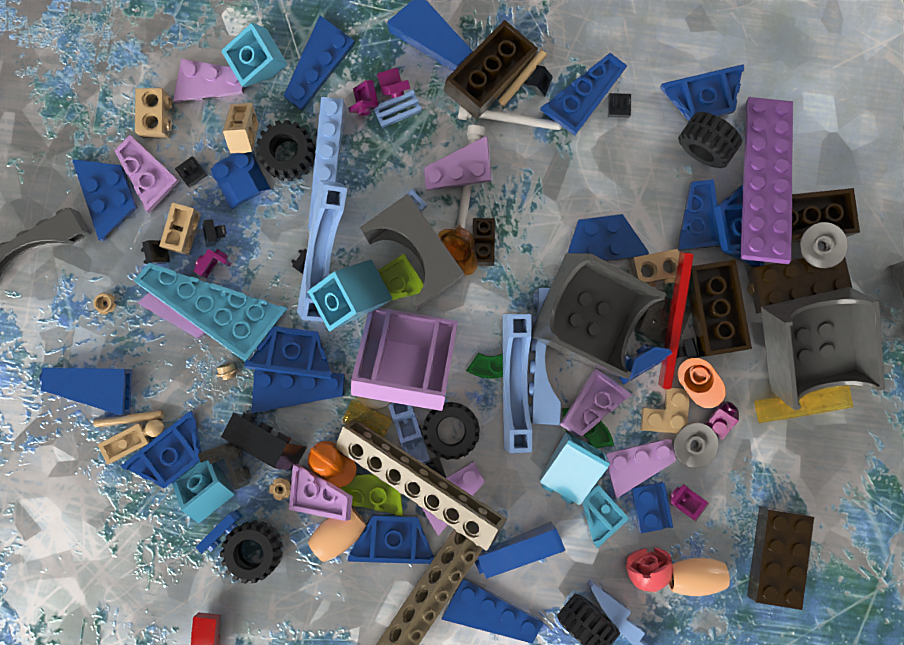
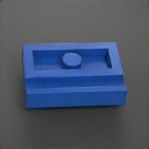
M665 482L636 486L631 489L638 528L641 534L673 528Z
M237 509L229 513L195 548L201 554L207 550L212 552L221 543L219 539L225 533L227 535L238 526L236 522L243 515Z

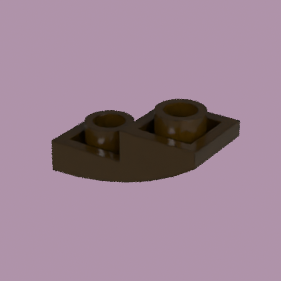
M473 218L472 266H494L495 218Z

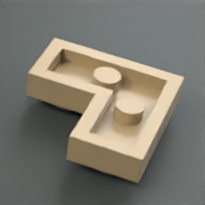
M680 388L665 389L664 410L642 408L640 430L678 433L684 426L688 425L690 396L687 391Z

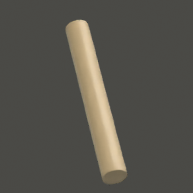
M542 49L500 97L498 102L503 107L534 72L536 66L540 65L547 54Z
M162 410L94 418L93 423L95 427L150 421L153 419L159 420L164 418V413Z

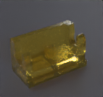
M351 400L342 419L345 424L353 419H357L384 438L393 422L391 417L374 409L367 408L355 400Z

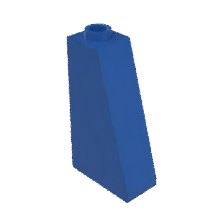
M412 0L387 21L388 30L391 34L452 71L473 52L427 0Z
M42 368V373L39 377L41 391L118 415L131 413L132 369Z
M548 522L496 544L487 551L482 550L475 564L479 574L484 573L487 579L566 550L557 528L552 522Z

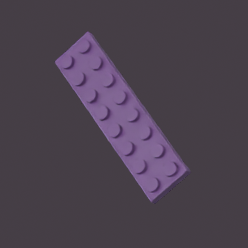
M748 97L746 101L741 259L789 264L791 261L793 101Z

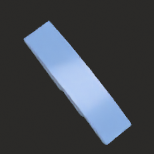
M392 402L388 407L403 450L423 464L430 463L431 460L413 406Z
M589 580L588 585L598 603L632 645H648L642 640L645 634L644 631L627 618L631 613L629 608L592 580Z

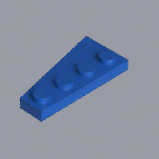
M320 15L284 93V98L303 111L353 48L355 41Z
M609 53L585 74L573 81L570 86L558 93L551 101L544 104L540 110L575 136L626 69L627 65Z
M254 370L251 414L344 396L345 374L331 373L332 380Z
M463 578L441 617V620L532 644L543 625L542 620L466 578Z

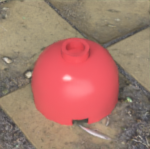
M647 548L635 551L628 556L626 564L627 574L630 581L638 589L657 592L670 583L673 576L671 555L667 551L654 548L655 552H647Z

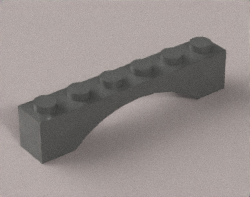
M70 207L62 208L55 213V216L37 222L34 228L19 232L16 238L11 241L0 243V276L14 259L30 249L47 244L73 245L91 235L80 213Z

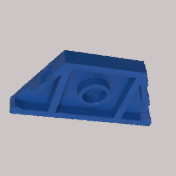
M744 64L662 83L660 89L688 121L696 112H706L718 117L731 114L736 110L737 94L740 91V80L744 71Z
M73 160L98 240L104 241L115 227L118 228L124 222V219L137 209L126 172L121 165Z
M741 185L714 207L721 251L752 267L764 266V261L741 259L743 185Z
M619 214L578 220L567 253H591L604 261H614L648 255L649 251L624 215Z
M273 326L266 339L257 346V351L250 360L247 359L244 364L246 369L332 380V374L320 336L316 331Z
M189 411L124 462L121 465L122 469L130 470L138 474L139 477L150 480L162 488L169 487L203 460L195 413Z
M372 514L366 524L367 526L357 539L347 558L348 562L431 564L434 556L417 516L402 517L398 515Z

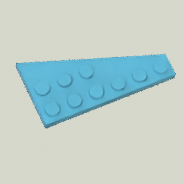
M148 263L134 279L135 283L245 362L287 311L286 307L277 306L262 299L258 300L213 283H206L198 278L188 277L152 263Z

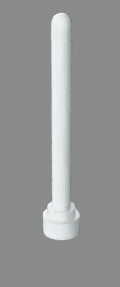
M459 107L458 119L467 120V118L471 119L473 117L464 108ZM486 110L479 117L547 129H562V126L554 120Z
M468 125L467 136H469L470 144L484 137V127ZM465 185L462 189L457 229L459 231L465 230L472 185Z

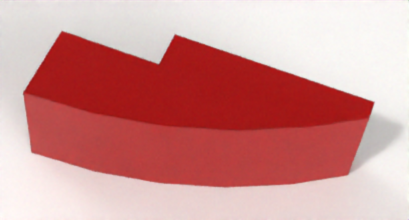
M198 612L193 617L191 645H219L221 615Z

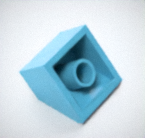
M254 23L249 24L221 50L242 87L270 79L287 65L286 60L268 30Z
M208 453L203 456V460L172 483L181 511L197 523L203 521L235 495L229 479Z

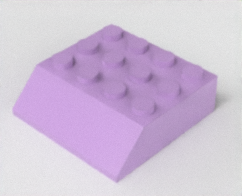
M378 308L368 313L351 379V395L443 411L458 321L386 308Z

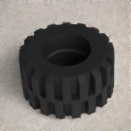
M696 112L678 137L680 145L691 157L714 168H725L743 142L739 132L730 123L706 112Z
M280 120L275 121L276 125L273 127L271 124L267 125L268 130L266 132L262 130L260 133L262 139H257L256 143L259 145V147H256V153L259 155L258 159L274 178L277 177L282 181L284 179L293 181V178L296 177L299 180L302 178V173L307 175L310 172L308 168H313L315 145L303 126L300 127L296 122L291 124L289 120H284V124H281ZM286 141H293L298 144L297 154L291 160H276L275 152L280 144Z
M447 402L443 405V411L432 409L424 420L422 432L425 444L437 457L445 458V460H457L467 456L471 450L473 451L479 440L480 427L476 416L468 407L460 403ZM447 417L459 419L465 428L463 438L455 444L443 442L438 435V426Z
M246 522L235 528L225 537L226 540L221 545L223 550L220 552V557H224L221 564L222 567L227 566L228 569L225 571L227 575L232 573L234 575L233 580L237 581L240 578L242 579L241 583L246 584L248 581H251V584L257 583L258 580H264L275 570L283 555V551H281L283 543L278 540L280 538L279 533L275 534L273 532L274 527H267L265 522ZM251 539L261 545L264 553L262 562L253 564L244 559L241 553V545L244 540Z
M574 593L557 614L561 625L582 645H612L620 635L617 626L595 605L579 594Z

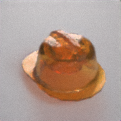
M456 225L452 229L440 231L438 237L460 266L464 275L474 273L477 269V259L473 251V235L460 225Z

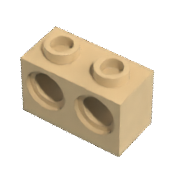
M135 88V133L142 138H169V131L172 129V122L169 117L172 99L163 88ZM158 99V103L155 106H151L152 101ZM158 120L157 126L151 128V124Z
M253 103L230 105L223 128L230 153H247L253 150L259 127Z
M172 203L159 246L166 250L189 256L201 213L194 208Z
M678 249L634 257L629 260L632 275L652 287L656 286L655 282L663 281L664 284L674 283L679 252ZM664 262H667L671 265V273H667L664 271ZM642 267H647L650 270L648 278L642 275Z

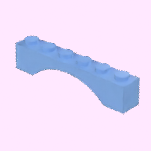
M321 97L308 223L309 231L311 229L318 181L337 182L339 154L346 118V104L344 99Z
M325 180L318 181L297 312L302 320L324 322L308 291L329 276L334 238L344 211L347 187L342 183Z
M538 288L537 293H533L532 306L536 307V315H532L531 329L550 288ZM531 338L530 351H534V360L529 362V373L533 374L532 383L529 382L528 396H532L531 405H528L531 423L560 425L561 402L553 392L545 368L546 344Z
M525 313L503 314L504 449L509 453L532 452V426L527 391L531 314Z

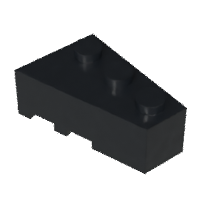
M233 412L221 438L274 469L292 471L293 464H299L307 446L291 439L292 437L285 433L273 430L274 427L265 422L260 423L256 421V417L250 413L243 412V414Z

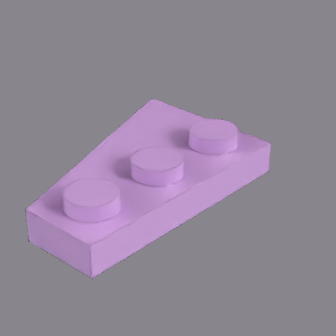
M181 59L173 102L177 104L187 100H203V98L244 94L245 87L241 86L231 67Z
M131 135L114 150L148 213L180 182Z
M485 136L424 167L426 190L432 191L492 182L488 137Z
M148 293L138 302L139 305L198 339L206 334L151 293Z
M594 369L560 425L576 437H581L632 394L598 369Z
M670 438L605 453L610 462L607 469L614 497L617 499L676 461Z
M474 461L446 478L472 496L485 482ZM422 508L436 534L439 536L448 524L437 519L435 515Z
M293 464L289 510L343 521L351 520L353 496L300 464Z

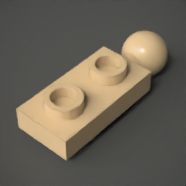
M158 419L150 420L145 428L139 423L97 445L107 465L145 447L150 443L148 436H159L164 431V425Z

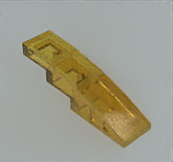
M849 385L823 388L810 392L799 400L801 409L793 410L779 397L754 400L758 423L854 407Z

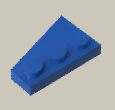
M714 179L690 183L677 246L678 251L721 246L714 207L717 205Z

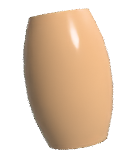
M352 507L351 520L343 521L327 518L314 531L308 541V545L313 553L321 561L325 562L337 557L351 547L367 526L366 522Z
M689 558L672 564L673 576L669 583L672 592L687 596H707L729 587V571L727 565L722 561L711 558Z

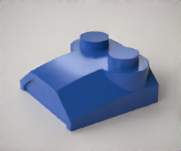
M252 152L235 153L217 162L210 169L213 178L217 181L232 210L261 193L271 190Z
M648 344L636 350L637 355L632 358L629 355L625 356L626 368L631 372L630 378L619 377V379L625 385L664 361L672 354L671 350L658 348L654 345L649 347Z

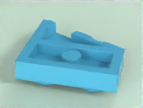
M598 484L591 489L582 502L592 540L597 548L629 519Z

